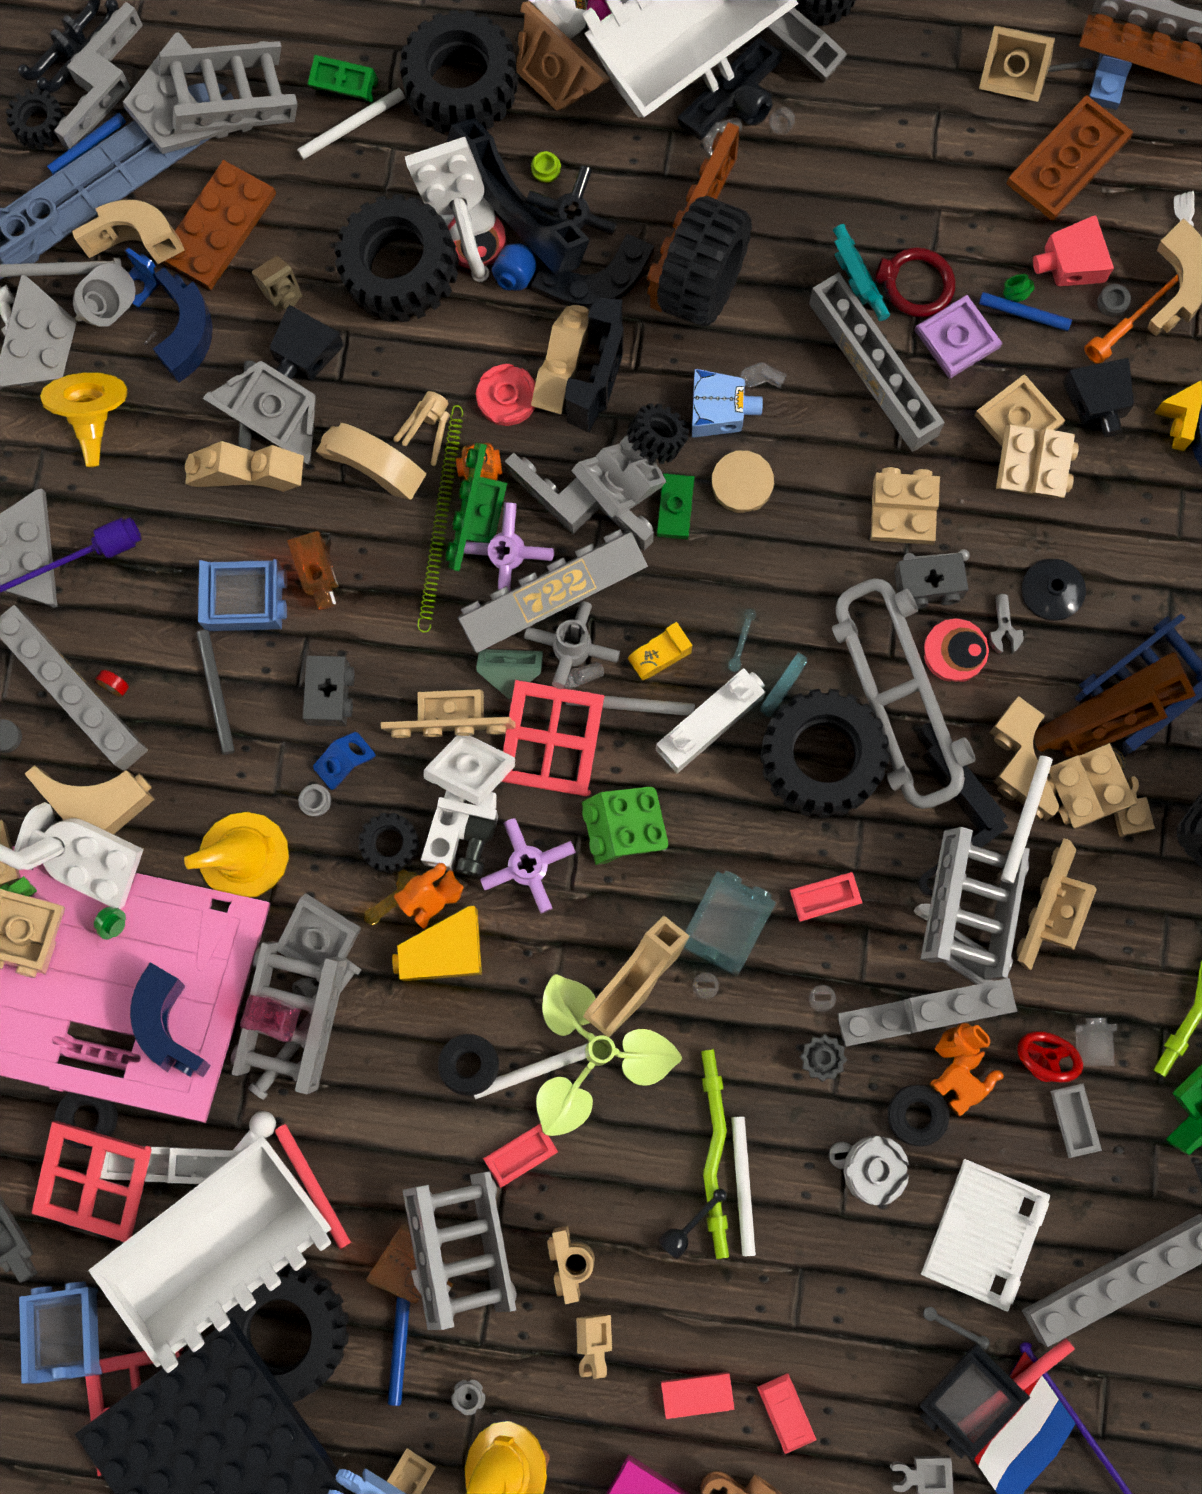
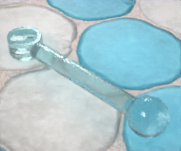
M751 608L744 612L745 622L734 658L728 664V668L732 672H737L741 668L740 657L751 621L756 618V611Z

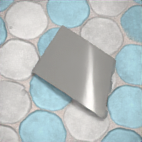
M626 435L619 444L602 448L596 457L578 462L571 470L611 518L633 508L666 483L662 471L657 466V461L655 460L654 463L650 462L647 455L644 458L641 457L640 453L642 451L639 449L634 451L632 448L634 443H629L628 441L629 435Z

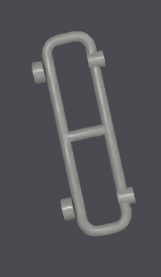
M873 578L847 589L837 600L835 609L839 623L832 626V630L839 643L846 641L868 703L873 709L874 719L879 717L884 725L881 731L883 735L888 737L889 745L886 751L889 754L894 770L887 773L891 788L894 791L901 789L906 801L916 808H932L953 799L960 793L965 780L962 767L975 762V755L965 737L952 742L905 617L918 612L913 595L909 589L895 593L892 586L883 579ZM873 591L880 592L884 598L914 679L880 694L858 639L857 627L848 611L852 601ZM917 691L921 695L951 774V782L946 788L926 796H921L915 791L912 774L904 762L884 708L885 705Z

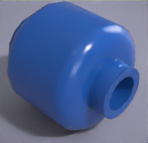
M523 244L506 245L499 253L492 267V273L498 285L505 290L513 291L526 288L537 269L534 253Z

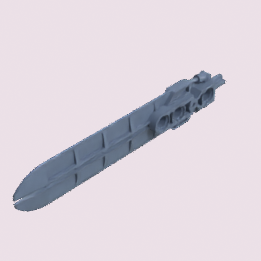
M205 83L188 86L189 93L198 103L210 102ZM218 83L220 94L228 90L223 84ZM231 92L222 97V100L234 99ZM135 120L5 208H0V264L35 263L39 260V256L66 238L74 229L98 216L95 208L123 199L210 138L201 140L200 144L162 154ZM49 214L46 218L39 219L42 215ZM24 231L21 235L14 236L17 232Z

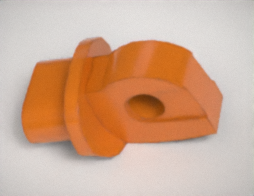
M960 1023L957 1027L950 1028L942 1034L935 1050L943 1058L960 1055L972 1056L979 1053L980 1048L988 1047L990 1045V1038L979 1025L970 1026L968 1023Z

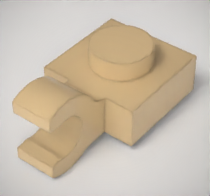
M599 1314L576 1318L577 1354L585 1355L579 1364L580 1377L593 1376V1379L605 1378L607 1375L605 1352L612 1351L611 1315Z

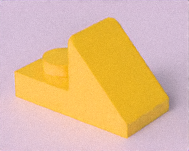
M1202 381L1167 398L1155 411V414L1174 418L1170 430V436L1174 437L1173 449L1185 451L1194 440L1202 404Z

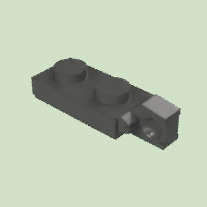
M0 1195V1267L6 1273L12 1270L19 1283L26 1282L38 1274L29 1258L34 1253L30 1248L29 1241Z

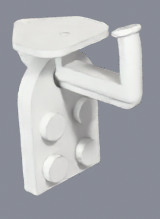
M466 137L405 156L407 168L424 204L428 203L435 208L437 214L441 215L446 222L447 227L455 217L456 222L449 232L453 241L461 240L463 252L470 266L473 279L477 282L487 280L489 269L487 266H484L481 260L475 236L489 231L495 224L496 216L493 207L483 198L484 185Z
M44 802L33 807L26 815L14 850L0 844V861L17 870L33 869L43 863L48 873L57 881L112 908L121 909L125 906L144 849L81 819L70 818L58 822L55 819L51 805Z

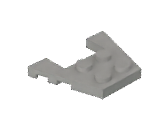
M177 32L162 51L192 48L182 35ZM159 55L123 101L126 111L162 154L200 144L201 140L212 137L219 139L228 136L230 132L241 129L242 132L253 128V126L175 134L172 125L173 105H179L172 75H159ZM190 94L191 102L198 103Z

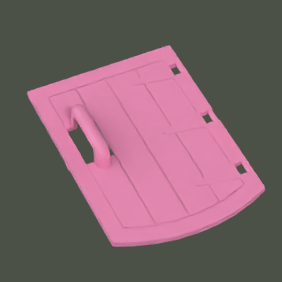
M43 863L33 868V870H19L20 877L24 876L37 890L30 897L62 905L65 907V911L55 937L56 945L46 975L37 973L35 978L26 977L15 973L17 967L4 964L2 970L0 969V1076L50 1087L49 1089L56 1091H67L206 1123L250 976L254 955L258 949L271 904L267 901L136 873L125 906L121 908L126 915L125 927L118 936L105 940L98 936L97 930L94 928V920L101 910L110 906L57 881L48 873ZM212 899L231 903L228 912L211 909ZM151 962L178 978L185 985L169 1014L168 1027L171 1037L177 1044L203 1058L211 1066L204 1077L195 1072L191 1077L183 1074L173 1067L176 1061L169 1071L166 1072L143 1052L136 1039L132 1051L76 1039L67 1033L70 1022L134 1036L130 1018L132 996L141 975ZM60 1056L124 1070L125 1074L124 1078L58 1064Z

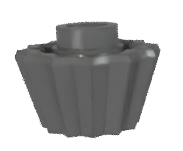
M824 1034L820 1038L813 1036L810 1043L803 1044L804 1052L800 1055L804 1062L802 1069L809 1072L810 1078H818L821 1082H824L826 1079L835 1080L838 1073L844 1072L843 1064L847 1061V1058L844 1056L845 1047L838 1044L837 1038L830 1039Z

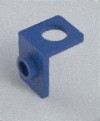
M128 247L125 252L134 266L129 274L133 280H140L145 285L143 292L135 295L132 303L134 306L140 307L160 283L155 276V264L144 254L139 256Z
M354 732L333 741L315 762L313 769L329 789L333 790L338 787L354 767L372 760L376 755L360 734ZM349 743L357 744L362 749L363 755L353 753L349 748Z

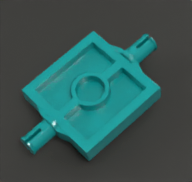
M844 224L836 226L833 232L837 240L834 242L839 251L834 255L842 270H845L850 278L848 283L856 297H859L863 305L868 303L873 308L878 321L887 319L891 314L885 306L883 296L879 293L863 259L854 246V239H851Z

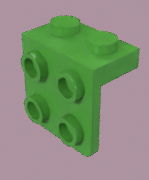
M642 787L600 792L582 802V816L587 825L590 838L589 847L594 856L595 865L606 864L622 856L662 851L668 847V839L655 788Z

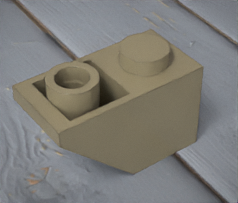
M278 255L252 271L257 286L277 313L287 309L289 304L291 306L296 305L298 300L303 297L291 267Z

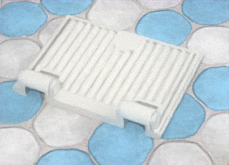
M964 1159L921 1275L1008 1312L1021 1283L1020 1278L1039 1226H1042L1049 1207L1050 1195ZM1024 1197L1035 1201L1030 1217L1019 1213ZM995 1275L1007 1279L1001 1295L990 1291Z

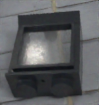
M974 1344L918 1404L924 1411L919 1417L934 1432L940 1427L950 1437L946 1444L961 1459L967 1454L974 1460L977 1454L1031 1397L977 1344Z

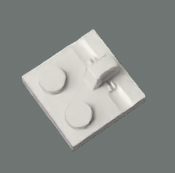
M457 735L424 769V779L479 806L515 767V757L472 736Z

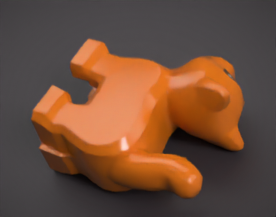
M438 863L426 873L413 877L403 890L393 896L401 910L409 917L413 915L415 917L414 920L423 929L428 926L430 918L439 913L445 904L457 903L464 888L455 878L452 870H449L444 875L446 871L444 863ZM444 875L439 885L435 887L433 882Z
M980 1051L972 1056L960 1055L954 1057L953 1063L946 1068L942 1076L929 1083L942 1096L950 1090L954 1091L956 1095L955 1100L953 1099L949 1102L948 1106L959 1117L968 1111L970 1106L980 1103L993 1090L996 1082L1004 1077L1000 1070H994L981 1082L970 1073V1070L976 1068L985 1055L984 1051Z

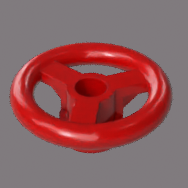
M1036 1031L1025 1034L1018 1042L1017 1052L1019 1058L1035 1078L1044 1082L1065 1083L1073 1081L1081 1075L1083 1070L1082 1057L1077 1049L1065 1039L1052 1033ZM1033 1042H1047L1058 1048H1043ZM1069 1056L1073 1062V1067L1067 1072H1061L1059 1063L1062 1058Z

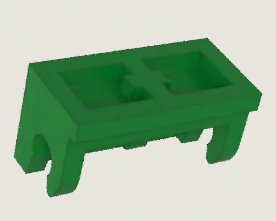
M314 55L307 85L314 90L331 91L361 98L366 102L372 103V87L377 88L379 79L373 68Z

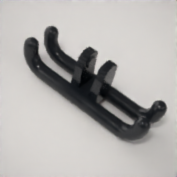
M88 0L85 8L75 19L65 15L61 20L65 31L61 33L53 29L49 33L53 41L52 46L33 67L29 68L26 64L19 65V75L28 81L37 79L36 85L42 92L46 90L52 94L58 91L72 76L67 68L72 57L90 42L95 32L101 30L110 20L113 12L119 10L117 1L106 0V16L87 39L82 30L98 12L101 0ZM61 54L69 59L51 80L48 81L46 78L41 77Z

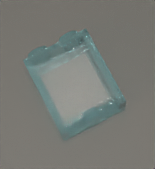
M717 871L685 931L690 937L684 949L737 977L776 902L770 899L772 895L764 889L754 886L752 890L741 884L742 879L729 871H725L724 874Z

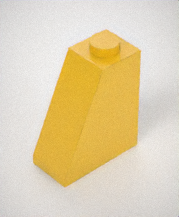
M468 906L397 945L398 954H393L392 956L394 974H399V979L402 981L482 975L478 909L475 906Z

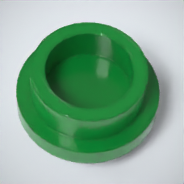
M1026 274L1012 276L1005 281L1003 294L1008 300L1014 302L1023 301L1035 289L1034 282Z
M106 907L101 910L94 920V928L97 930L98 936L105 940L118 936L125 927L126 915L119 908Z

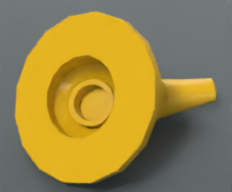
M87 372L71 374L53 380L41 392L40 398L43 407L53 414L65 416L69 424H72L76 437L80 442L86 467L99 466L101 441L108 411L116 409L121 405L128 394L124 382L112 375Z
M243 812L230 814L216 822L203 837L200 850L185 856L184 863L187 869L200 868L205 881L214 890L254 898L272 889L284 875L289 860L287 839L277 824L264 815Z
M512 1421L493 1423L478 1434L469 1449L465 1465L466 1494L544 1493L547 1480L545 1456L538 1439L525 1426Z

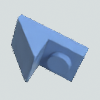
M1100 53L1089 97L1102 107L1117 110L1126 77L1133 63Z

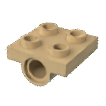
M568 1226L558 1227L553 1230V1237H549L547 1244L550 1260H557L559 1272H555L554 1275L557 1297L564 1296L565 1304L579 1302L581 1295L579 1283L585 1281L591 1275L595 1258L592 1249L583 1242L571 1243ZM572 1254H580L585 1258L586 1266L581 1270H574L569 1266L567 1258Z

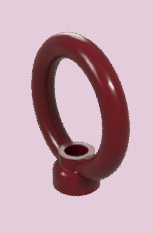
M925 248L905 249L893 256L891 260L881 258L874 282L883 284L885 294L894 307L914 317L933 316L946 308L954 296L956 286L955 276L949 263L938 253ZM913 260L925 261L939 271L943 280V290L937 300L929 304L920 305L911 303L902 297L895 281L899 268L904 263Z

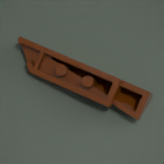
M1172 652L1038 728L1034 734L1035 744L1038 751L1041 752L1049 748L1062 751L1066 757L1080 756L1168 718L1163 706L1195 697L1196 694L1177 654Z

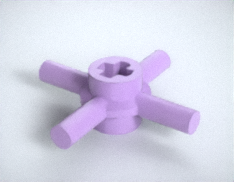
M504 502L502 532L495 535L490 543L466 541L463 554L489 556L493 565L499 568L498 590L507 586L510 591L512 569L518 567L524 559L552 561L554 556L553 548L525 546L523 540L514 533L517 503ZM504 547H510L509 554L504 555Z
M515 818L505 821L503 824L514 852L509 858L508 867L480 878L484 890H488L514 879L517 883L530 887L540 914L545 913L553 908L541 880L546 875L548 864L576 853L573 844L569 841L542 852L536 847L526 845ZM528 858L530 862L536 861L537 865H533L534 871L527 873L525 869L519 870V867L523 866L522 860Z

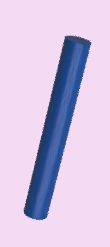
M118 112L50 163L47 168L54 175L126 123L125 119Z
M982 292L979 301L980 305L1064 331L1069 330L1072 319Z
M397 1297L388 1392V1405L400 1406L402 1402L410 1297Z

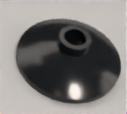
M1045 559L1039 561L1027 571L1022 581L1021 591L1026 606L1036 616L1046 620L1059 621L1071 617L1080 609L1085 600L1086 586L1081 573L1076 567L1064 560ZM1058 582L1062 589L1055 591L1051 583Z

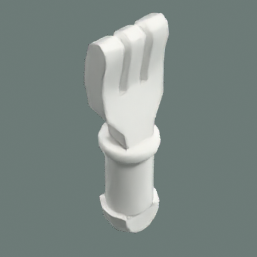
M1194 191L1174 196L1175 215L1180 221L1184 218L1192 226H1194V223L1191 219L1195 213Z

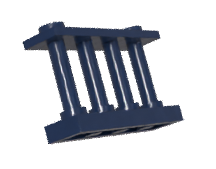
M1182 613L1173 620L1169 616L1165 617L1153 627V630L1156 632L1153 636L1099 678L1095 673L1079 685L1082 691L1074 697L1080 702L1089 694L1095 697L1105 690L1100 685L1114 674L1120 681L1130 677L1132 674L1125 666L1137 656H1140L1148 666L1158 661V656L1150 646L1163 636L1196 673L1195 679L1199 682L1193 687L1196 696L1168 706L1165 709L1168 718L1123 737L1125 741L1116 748L1124 757L1135 751L1202 698V660L1175 630V627L1185 619Z

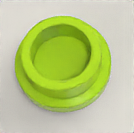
M544 151L538 153L533 158L531 173L536 180L545 183L552 182L560 175L561 163L553 153Z

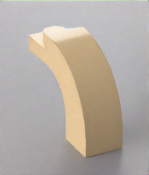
M119 200L95 208L99 217L72 231L75 240L89 258L120 242L128 240L143 242L157 264L185 251L178 235L165 216L154 206L137 200Z
M1184 218L1160 241L1157 249L1175 268L1179 277V291L1150 320L1147 329L1154 336H1157L1163 330L1168 333L1181 320L1178 315L1188 323L1202 304V237Z
M340 423L339 427L331 426L322 436L321 443L315 451L324 459L344 463L363 472L379 483L391 495L409 500L413 498L427 474L408 457L389 444L359 428L345 423Z

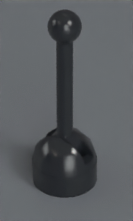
M722 1188L716 1189L713 1193V1198L682 1230L670 1229L658 1239L662 1247L672 1257L679 1259L688 1247L687 1234L718 1202L726 1200V1191Z

